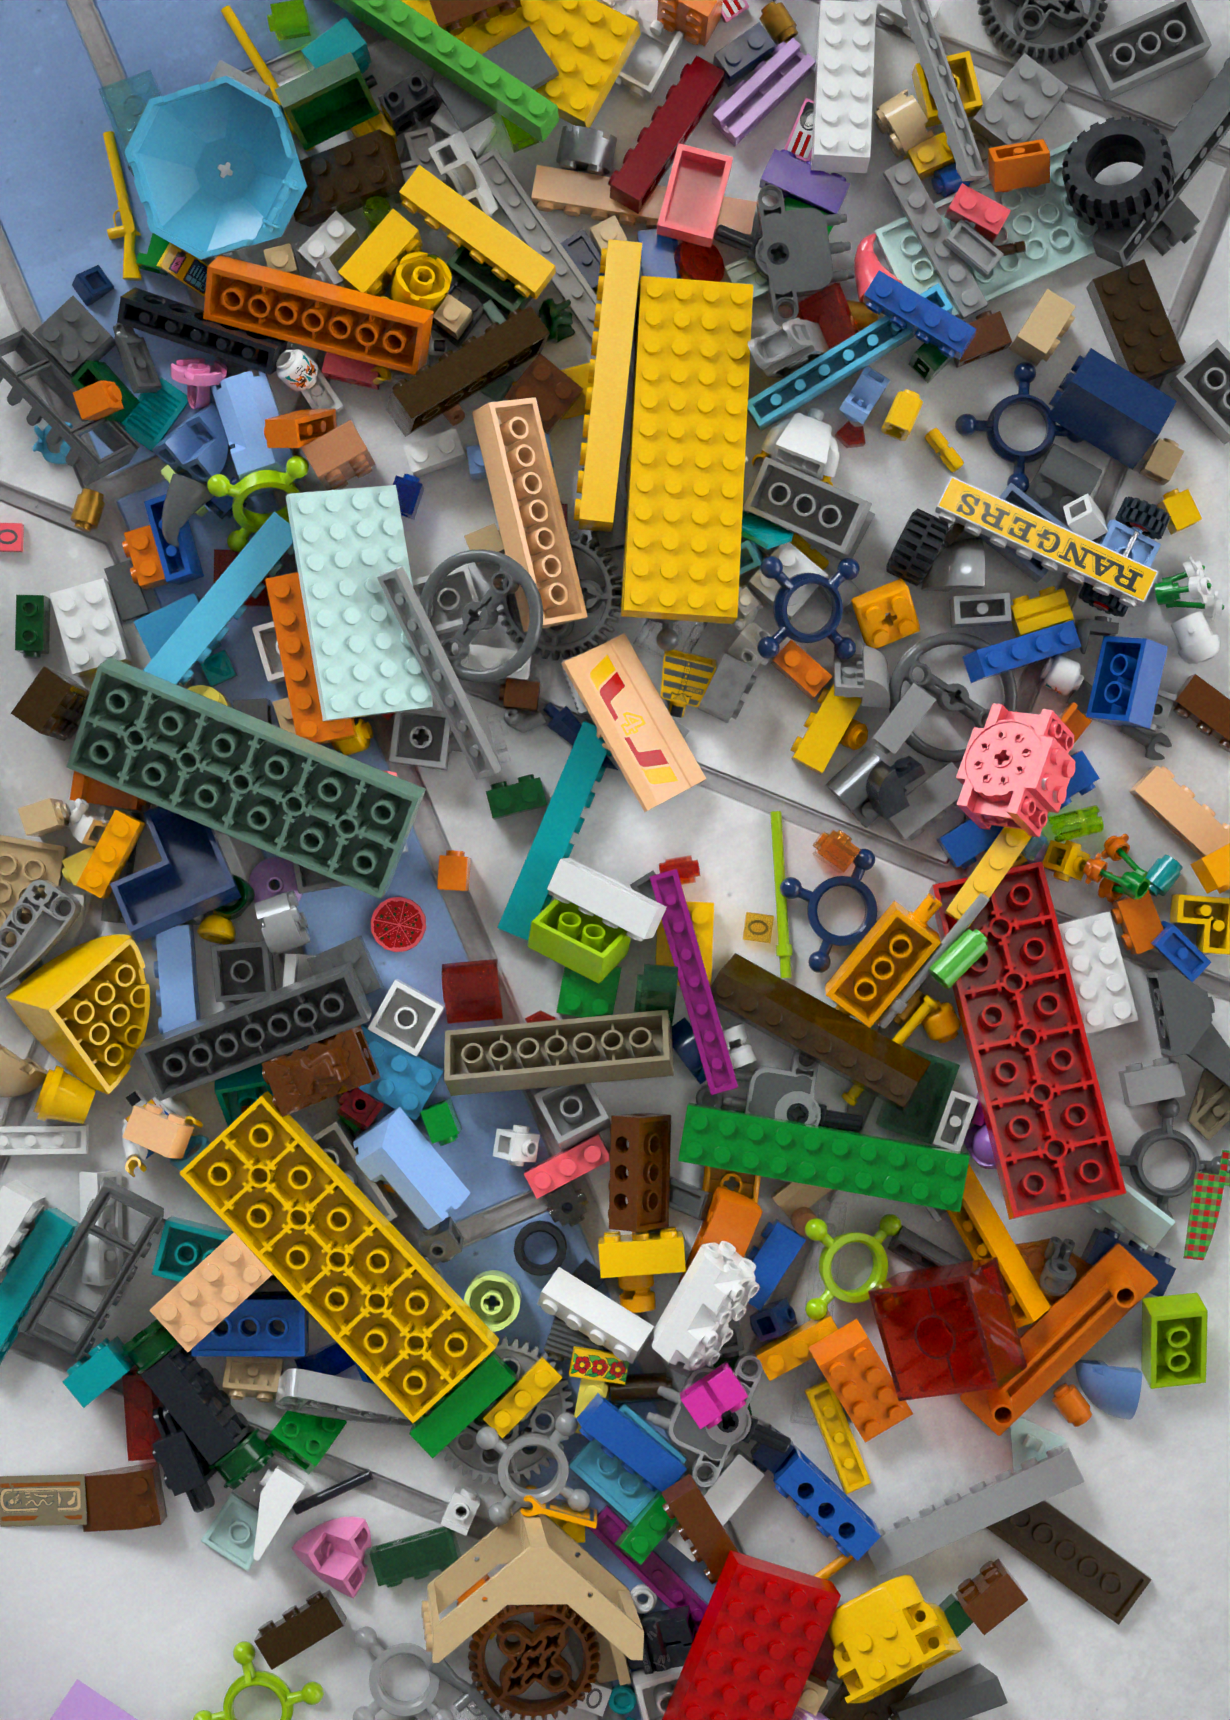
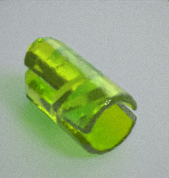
M381 196L370 197L366 200V207L363 206V215L371 232L375 230L391 211L390 204Z
M1093 805L1048 817L1049 823L1053 825L1051 827L1052 833L1056 835L1054 840L1056 842H1064L1102 832L1104 824L1102 817H1098L1099 807Z

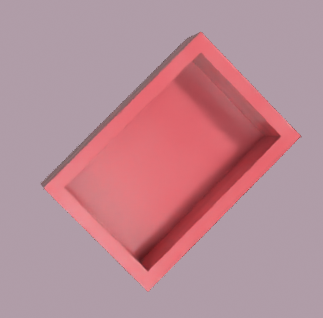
M678 143L657 224L658 235L711 248L732 168L733 157Z

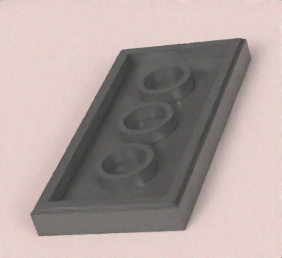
M529 26L481 54L533 90L559 76L557 68ZM446 77L433 83L434 89L462 133L497 113Z

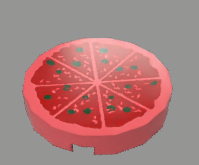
M393 897L381 902L374 910L370 921L371 933L376 942L384 949L393 952L408 951L417 946L427 928L426 916L421 907L413 900L404 897Z

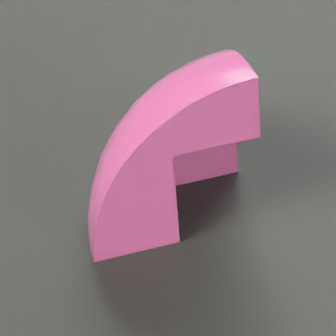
M336 1518L322 1523L307 1532L293 1545L292 1550L321 1580L337 1591L354 1598L368 1570V1565L364 1563L365 1550L371 1548L370 1530L366 1520L363 1518Z

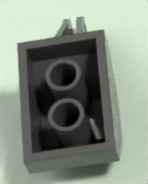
M1157 969L1146 971L1161 1054L1173 1057L1187 1055L1230 1088V1047L1211 1023L1213 1021L1212 1013H1215L1212 997H1208V993L1175 970Z

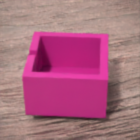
M727 1361L680 1392L681 1401L700 1429L705 1426L707 1429L714 1427L722 1421L721 1415L725 1411L736 1412L746 1404L744 1400L748 1397L745 1388Z

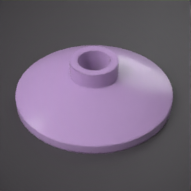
M273 857L263 860L253 869L250 875L249 885L254 889L255 897L253 901L255 903L294 890L298 902L303 895L298 893L293 862L284 858ZM276 879L280 882L278 890H273L270 887L272 880Z

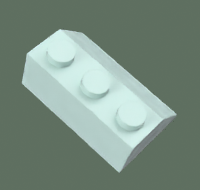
M1125 1182L1126 1194L1087 1203L1099 1215L1104 1211L1111 1216L1112 1219L1109 1222L1121 1232L1128 1229L1135 1236L1132 1240L1145 1250L1149 1246L1154 1250L1175 1223V1220Z

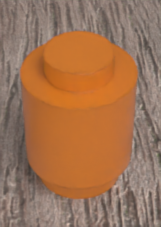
M1064 1383L1053 1391L1054 1397L1052 1402L1068 1423L1078 1427L1091 1418L1090 1405L1074 1384L1067 1385V1383Z

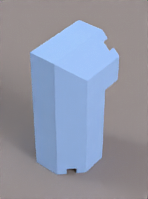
M252 371L244 372L220 381V389L216 385L211 387L229 445L232 448L230 451L240 481L247 475L261 470H275L286 473V463L289 458L294 456L291 448H267V440L264 436L265 419L279 416L280 412L268 376L258 371L260 376L254 377ZM296 478L293 482L295 483L301 481L302 479ZM262 488L252 492L250 495H248V497L256 496L277 488Z
M400 1107L368 1127L365 1131H362L353 1142L354 1149L358 1147L359 1152L355 1156L356 1164L370 1181L378 1182L383 1180V1184L389 1185L427 1230L449 1216L447 1213L452 1208L456 1210L470 1194L469 1190Z

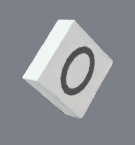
M596 1681L591 1683L592 1690L590 1693L585 1692L584 1701H577V1707L603 1717L612 1687Z

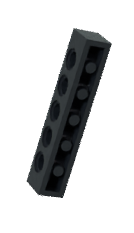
M136 287L120 297L117 323L269 375L276 371V362L279 356L287 349L288 341L203 319V310Z

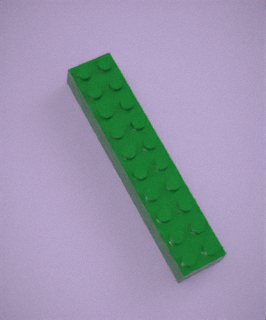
M689 1103L687 1105L678 1161L960 1212L970 1155L966 1152Z

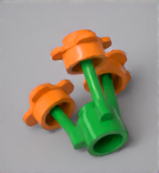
M1127 834L1119 837H1109L1104 843V851L1101 854L1098 853L1095 859L1090 858L1084 865L1083 873L1087 875L1085 883L1090 884L1091 881L1100 882L1098 896L1100 898L1106 897L1108 902L1120 899L1123 894L1134 900L1141 899L1147 893L1150 886L1149 879L1145 878L1148 872L1141 869L1127 855L1130 850V845L1127 843L1129 840ZM1101 857L1103 859L1110 857L1113 861L1123 859L1134 871L1131 873L1125 872L1122 877L1113 875L1112 872L1106 871L1108 863L1101 860Z

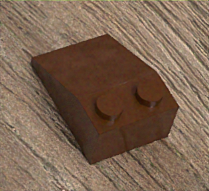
M157 1462L85 1474L87 1525H82L83 1532L133 1530L161 1525L167 1518L159 1464Z

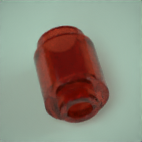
M692 855L665 859V862L659 863L660 873L677 869L681 885L696 883V877L701 876L698 860H693Z

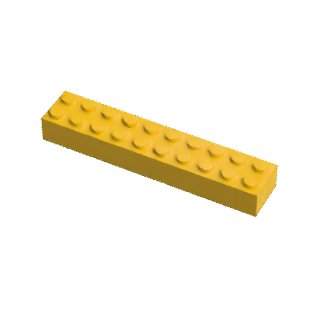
M608 239V248H602L599 273L605 274V276H599L596 301H602V304L596 303L594 328H599V332L593 331L591 355L596 356V359H590L588 383H593V387H587L585 410L590 411V415H584L582 438H588L587 443H581L579 465L585 466L584 471H578L576 493H581L582 497L575 500L573 520L579 521L578 529L612 532L642 243Z

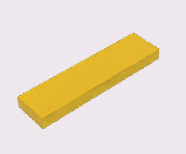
M825 1380L805 1389L804 1392L843 1492L847 1495L871 1484L840 1401L828 1381Z

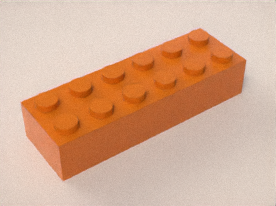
M298 572L266 578L265 581L296 735L320 745L356 738L357 732L354 718L323 721Z

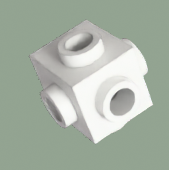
M753 622L748 624L728 649V652L739 661L755 669L760 663L766 666L771 659L763 658L758 653L757 645L763 637L771 635Z
M513 1125V1129L497 1128L493 1156L508 1160L507 1164L513 1166H524V1162H536L540 1135L529 1132L530 1127Z

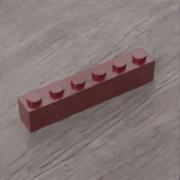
M697 55L691 64L687 63L680 74V81L677 85L673 84L670 87L664 105L662 107L659 105L655 109L651 118L652 123L648 128L644 127L641 130L637 139L638 144L634 150L630 148L623 159L624 165L620 171L615 170L608 182L611 199L639 214L673 163L678 143H686L722 89L725 77L724 70Z

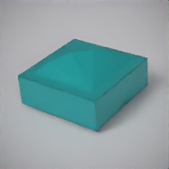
M226 650L207 657L201 664L211 687L238 676Z

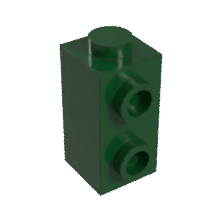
M16 595L15 651L24 653V658L39 659L41 654H49L50 598L45 595Z

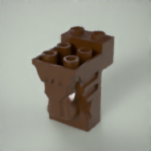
M361 1025L262 1063L263 1078L272 1089L274 1095L272 1098L276 1110L280 1111L282 1117L381 1078Z

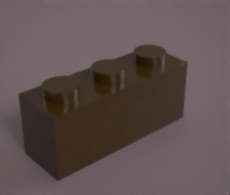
M330 1589L324 1593H321V1591L315 1592L306 1599L307 1603L300 1608L296 1605L289 1608L282 1614V1619L275 1623L273 1620H270L258 1629L259 1633L254 1642L271 1670L344 1626L347 1617Z

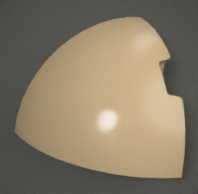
M0 1044V1097L21 1096L37 1089L44 1083L48 1073L46 1069L30 1058L21 1059Z

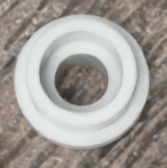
M646 1584L637 1585L630 1591L638 1613H648L655 1607L657 1596ZM640 1594H646L648 1599L645 1602H640L637 1597Z

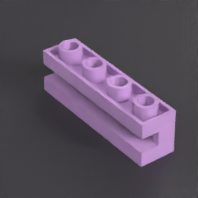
M794 38L787 44L785 42L780 43L772 53L774 56L767 63L765 61L759 63L752 72L754 75L747 82L742 80L734 88V94L727 101L722 99L714 107L712 124L734 146L814 71L816 61L809 53L805 56L800 51L801 45Z

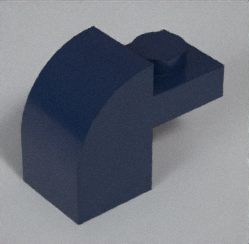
M684 1017L672 1026L673 1049L701 1085L707 1079L692 1026Z

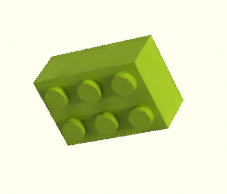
M557 899L553 900L531 922L527 947L600 983L628 954L631 937L627 935V930L619 926L618 928H612L602 922L603 918L596 914L590 916L578 910L579 906L572 902L567 904Z
M1197 1292L1142 1298L1141 1370L1150 1389L1206 1383L1208 1310Z

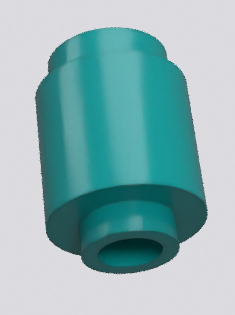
M1166 854L1162 858H1158L1145 877L1150 881L1149 893L1155 897L1158 894L1165 896L1181 876L1182 865Z

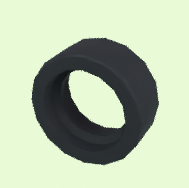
M540 1220L531 1222L520 1230L515 1239L514 1255L516 1262L524 1271L531 1275L544 1276L552 1274L562 1265L566 1257L567 1243L565 1235L559 1227L551 1222ZM546 1232L556 1241L557 1252L549 1263L542 1265L534 1264L526 1257L524 1244L531 1234Z

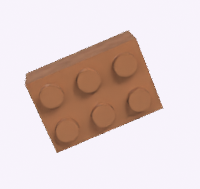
M351 420L301 448L327 491L343 489L348 485V480L355 476L358 478L366 476L372 471L371 467L376 465Z

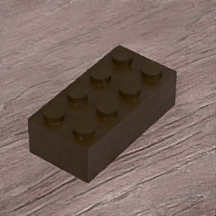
M378 129L300 160L307 187L293 213L295 222L313 227L325 222L335 211L340 215H344L398 194L405 184V179L393 136Z
M1144 259L1127 265L1125 268H1120L1092 279L1086 289L1115 361L1119 366L1148 382L1174 372L1186 363Z
M43 666L11 714L38 733L65 741L66 738H72L78 730L79 725L77 723L84 713L90 691L70 677Z

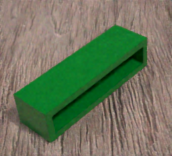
M492 1351L470 1373L461 1379L452 1390L433 1405L434 1407L426 1414L424 1413L416 1422H411L413 1426L409 1434L433 1459L516 1381V1374Z

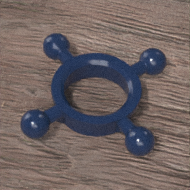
M1028 362L1018 364L1014 370V378L1019 383L1018 394L1001 400L993 408L987 421L976 420L971 414H962L955 422L956 431L963 436H970L975 431L986 432L988 442L994 452L1002 459L1014 463L1013 474L1008 478L1007 486L1012 483L1024 493L1029 488V479L1024 474L1025 463L1041 458L1052 446L1055 436L1067 437L1073 443L1084 441V439L1063 426L1056 425L1055 421L1047 417L1051 411L1048 405L1041 399L1029 395L1030 383L1036 377V369ZM1017 404L1029 405L1037 409L1043 416L1046 424V434L1043 442L1035 449L1018 451L1010 448L1002 440L999 434L998 423L1002 412L1010 406Z
M774 556L765 558L760 567L762 574L768 579H775L781 586L776 593L773 603L774 619L779 630L772 637H763L758 642V653L766 659L775 657L780 650V644L787 637L801 643H814L827 637L834 644V653L838 658H851L856 652L854 641L848 637H842L835 630L843 615V602L838 587L845 580H852L858 576L860 571L858 562L853 558H844L838 564V572L829 580L816 573H800L788 578L783 572V564L779 558ZM806 584H818L823 587L829 594L832 602V612L828 622L820 630L813 633H801L796 630L790 623L787 614V605L791 595L799 587Z
M860 849L854 854L853 863L855 868L851 877L836 876L820 883L813 892L803 888L801 882L794 877H788L781 882L780 892L785 898L795 899L798 897L808 902L807 915L810 926L816 935L823 940L819 950L812 953L808 960L809 967L816 973H823L829 969L831 964L829 953L833 945L847 946L861 941L878 921L876 920L877 903L868 886L861 882L865 871L870 870L875 864V855L869 849ZM836 886H847L854 889L861 896L865 905V916L862 924L854 932L843 936L828 932L821 925L817 914L818 903L822 895Z

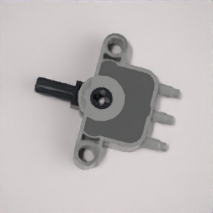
M795 1050L792 1055L790 1070L769 1066L757 1068L754 1072L740 1069L734 1070L736 1080L748 1082L746 1099L724 1097L723 1101L725 1106L742 1109L744 1113L816 1126L859 1132L863 1125V1117L861 1115L826 1110V1105L819 1104L813 1098L819 1064L812 1061L809 1065H801L798 1059L800 1053ZM796 1106H799L804 1114L803 1116H798L797 1120H794V1117L789 1112L790 1110H795Z
M748 1352L740 1355L733 1368V1372L748 1394V1397L744 1400L746 1404L734 1413L728 1410L721 1415L726 1417L728 1413H731V1417L734 1420L733 1423L728 1422L724 1426L723 1421L710 1429H707L706 1426L700 1429L681 1401L680 1392L663 1386H659L657 1393L665 1399L676 1403L670 1419L651 1412L646 1417V1420L653 1425L669 1431L673 1442L697 1453L692 1466V1474L696 1484L701 1487H710L715 1484L732 1444H737L740 1441L749 1444L750 1439L782 1453H786L789 1449L790 1437L758 1424V1418L750 1415L747 1408L763 1370L762 1363L753 1353ZM746 1360H754L757 1363V1368L752 1374H746L741 1369L742 1364ZM680 1361L676 1365L671 1363L668 1365L670 1369L687 1377L681 1392L716 1369L715 1367L705 1365L703 1368L689 1371L683 1368L685 1363ZM707 1465L713 1469L711 1477L702 1479L697 1475V1471L701 1466Z

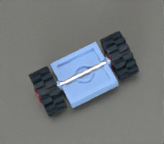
M1129 496L1125 497L1115 517L1116 520H1109L1107 524L1108 532L1102 535L1098 544L1147 567H1151L1161 546L1160 543L1152 539L1156 538L1159 540L1162 538L1171 516L1164 512L1165 510L1149 504L1148 501H1141L1139 498ZM1084 582L1078 595L1079 599L1089 603L1091 607H1096L1097 610L1105 611L1107 614L1117 617L1125 616L1128 606L1120 603L1119 597L1110 593L1108 596L1102 595L1093 590V585Z

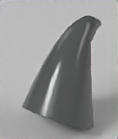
M174 473L164 501L162 533L166 542L177 548L179 547V529L192 514L214 498V496L209 492L207 486Z

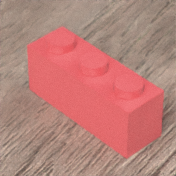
M600 1133L525 1170L524 1176L536 1199L608 1162L610 1152Z

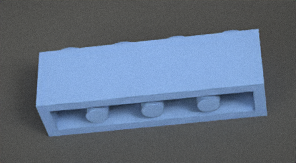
M193 925L175 926L151 937L152 948L157 950L158 960L154 962L155 978H159L160 989L156 990V1002L158 1006H161L162 1017L158 1018L160 1034L201 1019Z

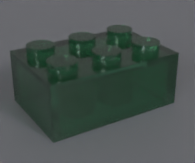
M903 1044V1047L927 1059L931 1064L904 1112L883 1101L876 1124L932 1145L960 1065Z

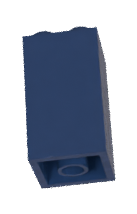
M1090 348L1085 357L1079 355L1070 369L1074 373H1067L1058 388L1062 389V392L1057 390L1050 400L1049 405L1053 407L1047 417L1133 470L1159 436L1177 401Z

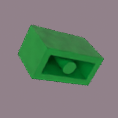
M451 1098L425 1107L420 1112L432 1144L439 1142L440 1146L456 1141V1138H458L457 1134L461 1132L462 1127Z

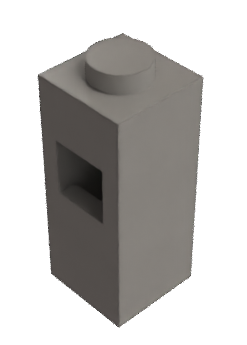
M913 683L872 737L876 740L874 745L887 755L890 751L896 754L934 704L936 698Z

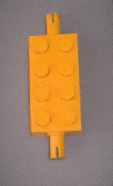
M928 893L914 912L908 911L894 900L825 984L826 996L838 1004L835 1009L848 1016L853 1015L871 1028L940 945L939 933L927 924L928 920L942 906V903L937 898L933 899L934 896Z

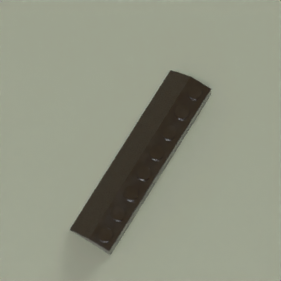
M736 953L719 971L710 987L715 1006L903 1112L931 1064L927 1059Z

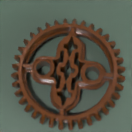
M567 1604L506 1605L472 1634L473 1640L469 1643L470 1651L468 1652V1659L471 1661L469 1663V1670L473 1672L471 1678L473 1682H477V1691H483V1699L491 1698L490 1704L492 1708L499 1704V1712L501 1714L509 1710V1717L511 1719L515 1714H520V1720H525L526 1716H531V1720H536V1716H541L542 1720H547V1715L551 1714L556 1720L558 1711L566 1715L568 1713V1706L575 1709L578 1703L577 1700L583 1702L585 1692L590 1693L592 1690L591 1683H595L597 1680L595 1673L599 1672L598 1662L600 1661V1653L598 1652L600 1644L596 1641L597 1633L596 1631H591L593 1626L585 1622L586 1620L572 1608L569 1609ZM529 1612L545 1613L557 1617L544 1620L534 1632L517 1620L503 1622L515 1615ZM568 1626L576 1632L583 1648V1665L576 1681L572 1679L571 1665L560 1655L569 1642ZM493 1631L497 1634L496 1643L498 1648L509 1658L500 1670L499 1680L501 1686L489 1674L485 1659L487 1642ZM513 1635L518 1637L519 1640L511 1642L507 1637ZM559 1671L562 1675L553 1677L549 1673ZM535 1681L550 1692L558 1693L563 1691L556 1696L539 1700L517 1697V1695L523 1694Z

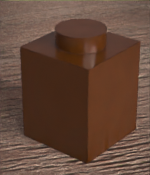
M507 678L506 684L500 685L499 701H503L504 708L537 712L541 684L535 681Z

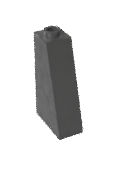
M979 1663L890 1705L893 1712L890 1719L963 1720L1000 1707L1008 1702L998 1677Z

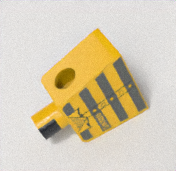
M674 649L664 651L661 698L670 700L668 711L671 716L684 717L687 705L699 707L715 673V659Z

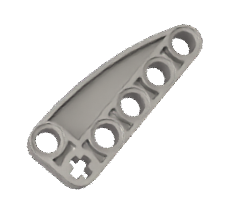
M33 881L0 928V991L20 979L36 966L67 933L81 912L79 900L51 881ZM38 888H45L44 892L47 896L40 897L41 893L38 891ZM65 900L69 901L72 906V910L67 916L63 915L60 911V905ZM26 908L32 912V920L28 924L24 923L21 918L22 911ZM9 932H13L17 937V942L13 947L8 946L6 943V936Z
M295 1368L286 1370L279 1377L275 1406L279 1409L357 1422L412 1425L411 1421L376 1384Z

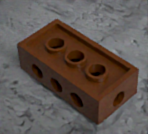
M655 1113L611 1115L610 1180L608 1184L610 1191L608 1209L609 1229L640 1232L669 1227L671 1115Z

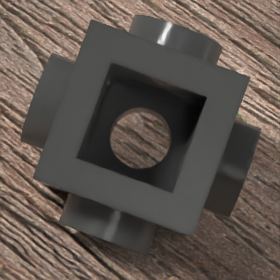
M450 1216L429 1230L423 1227L418 1248L420 1253L425 1258L427 1257L432 1265L439 1262L445 1263L453 1259L456 1254L462 1252L464 1237Z

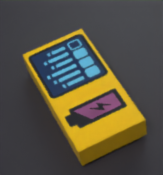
M169 243L156 266L199 295L205 297L208 265L192 254Z

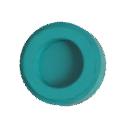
M617 1684L612 1688L608 1703L615 1713L624 1715L634 1709L637 1699L633 1687L628 1684L621 1686Z

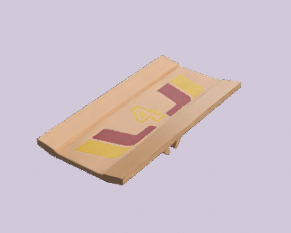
M625 633L561 663L597 727V737H603L605 741L602 744L603 748L611 751L644 812L706 779Z

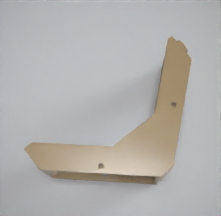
M520 1507L506 1524L498 1525L428 1584L427 1600H422L421 1615L423 1618L426 1652H431L433 1663H439L506 1605L542 1604L569 1605L630 1660H643L644 1630L629 1588L547 1515L538 1514L527 1517L520 1512L521 1508L530 1510L533 1507ZM507 1564L439 1621V1614L495 1566Z

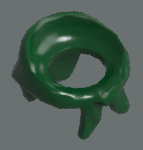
M553 298L543 301L539 309V318L550 332L546 342L556 344L575 334V330L571 327L573 324L572 313L565 310L571 304L569 299L558 304L554 302Z
M234 874L232 875L242 897L233 906L223 905L214 909L219 916L228 920H234L241 916L247 907L251 905L255 897L254 889L249 883Z

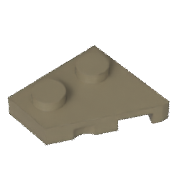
M1203 1069L1187 1121L1209 1141L1230 1120V1088Z

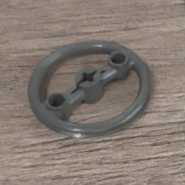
M484 549L468 550L455 554L438 565L427 579L419 600L432 625L431 609L433 599L442 581L452 571L473 562H487L499 566V572H496L491 577L490 589L480 602H471L464 607L462 611L463 625L453 638H448L442 643V647L457 678L470 682H491L513 674L531 657L542 632L543 606L534 580L517 561L496 551ZM504 576L509 580V585L505 590L501 585V580ZM519 585H521L528 600L530 621L527 635L518 652L506 663L492 669L474 670L462 666L461 660L465 659L470 652V643L480 630H489L496 625L498 621L497 607L507 594L515 593ZM455 642L459 647V652L456 656L452 653V645Z
M950 632L928 637L910 648L900 659L892 673L889 684V712L891 713L901 700L902 685L904 681H907L911 685L915 683L936 696L938 706L942 710L947 712L958 711L972 720L975 727L984 728L981 719L985 713L990 712V709H985L971 700L968 690L963 685L958 683L947 684L932 674L930 668L919 661V657L933 648L944 645H962L978 650L991 646V644L970 634ZM916 667L921 668L924 672V678L921 682H916L913 679L912 672ZM1011 670L999 675L1004 688V707L1008 711L1016 712L1017 686ZM956 692L955 698L958 702L949 703L951 698L948 696V693ZM913 731L905 741L917 753L940 762H962L966 749L943 750L933 747L922 741Z

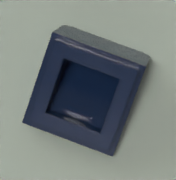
M99 265L77 274L72 283L74 290L86 306L95 303L114 289L113 284Z

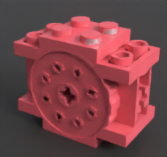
M993 703L984 728H973L956 778L963 785L957 806L981 829L990 830L991 825L1022 829L1029 836L1040 837L1042 828L1047 823L1048 812L1059 813L1061 804L1066 799V789L1070 778L1075 773L1076 762L1068 754L1073 748L1075 735L1053 710L1042 709L1041 714L1038 715L1008 711L1003 704Z

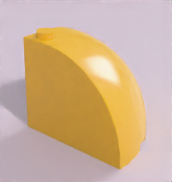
M108 935L73 947L44 964L5 997L25 1026L56 1060L80 1080L108 1095L131 1068L129 1064L136 1050L143 1042L149 1019L150 988L145 980L143 970L145 964L139 948L130 935Z

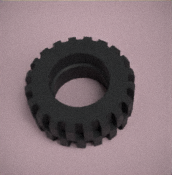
M1121 116L1120 120H1115L1112 117L1106 119V122L1102 124L1097 122L1090 126L1089 131L1086 132L1084 130L1077 136V142L1073 141L1067 149L1068 154L1064 156L1062 176L1069 204L1073 207L1074 213L1079 218H1083L1084 222L1090 226H1094L1096 223L1099 229L1108 230V227H1113L1114 230H1123L1124 226L1129 225L1133 228L1138 226L1140 221H1148L1154 217V211L1159 212L1166 205L1165 199L1168 200L1172 194L1175 174L1168 140L1164 134L1160 133L1156 126L1153 124L1147 126V121L1137 118L1136 121H1133L1131 117ZM1132 162L1143 167L1133 179L1123 184L1103 185L1094 181L1103 169L1115 163Z

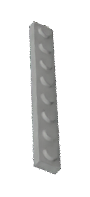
M900 0L902 13L907 19L911 31V39L916 45L920 57V65L927 77L929 91L934 98L939 120L943 124L947 136V144L952 150L956 162V170L961 176L962 181H979L986 177L987 174L927 0Z
M493 148L477 159L476 162L495 200L525 244L555 265L556 274L551 279V282L564 300L569 299L571 301L569 308L592 340L593 331L599 332V328H594L596 303H602L596 301L597 296L500 154Z
M403 566L383 573L377 579L476 780L497 774L502 768Z

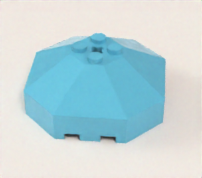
M223 76L214 81L201 85L197 84L172 94L149 99L124 151L128 163L131 164L135 177L134 183L140 201L144 205L150 231L199 259L213 258L282 237L307 187L283 107L229 76ZM229 162L233 174L222 178L218 167L220 164L225 165Z

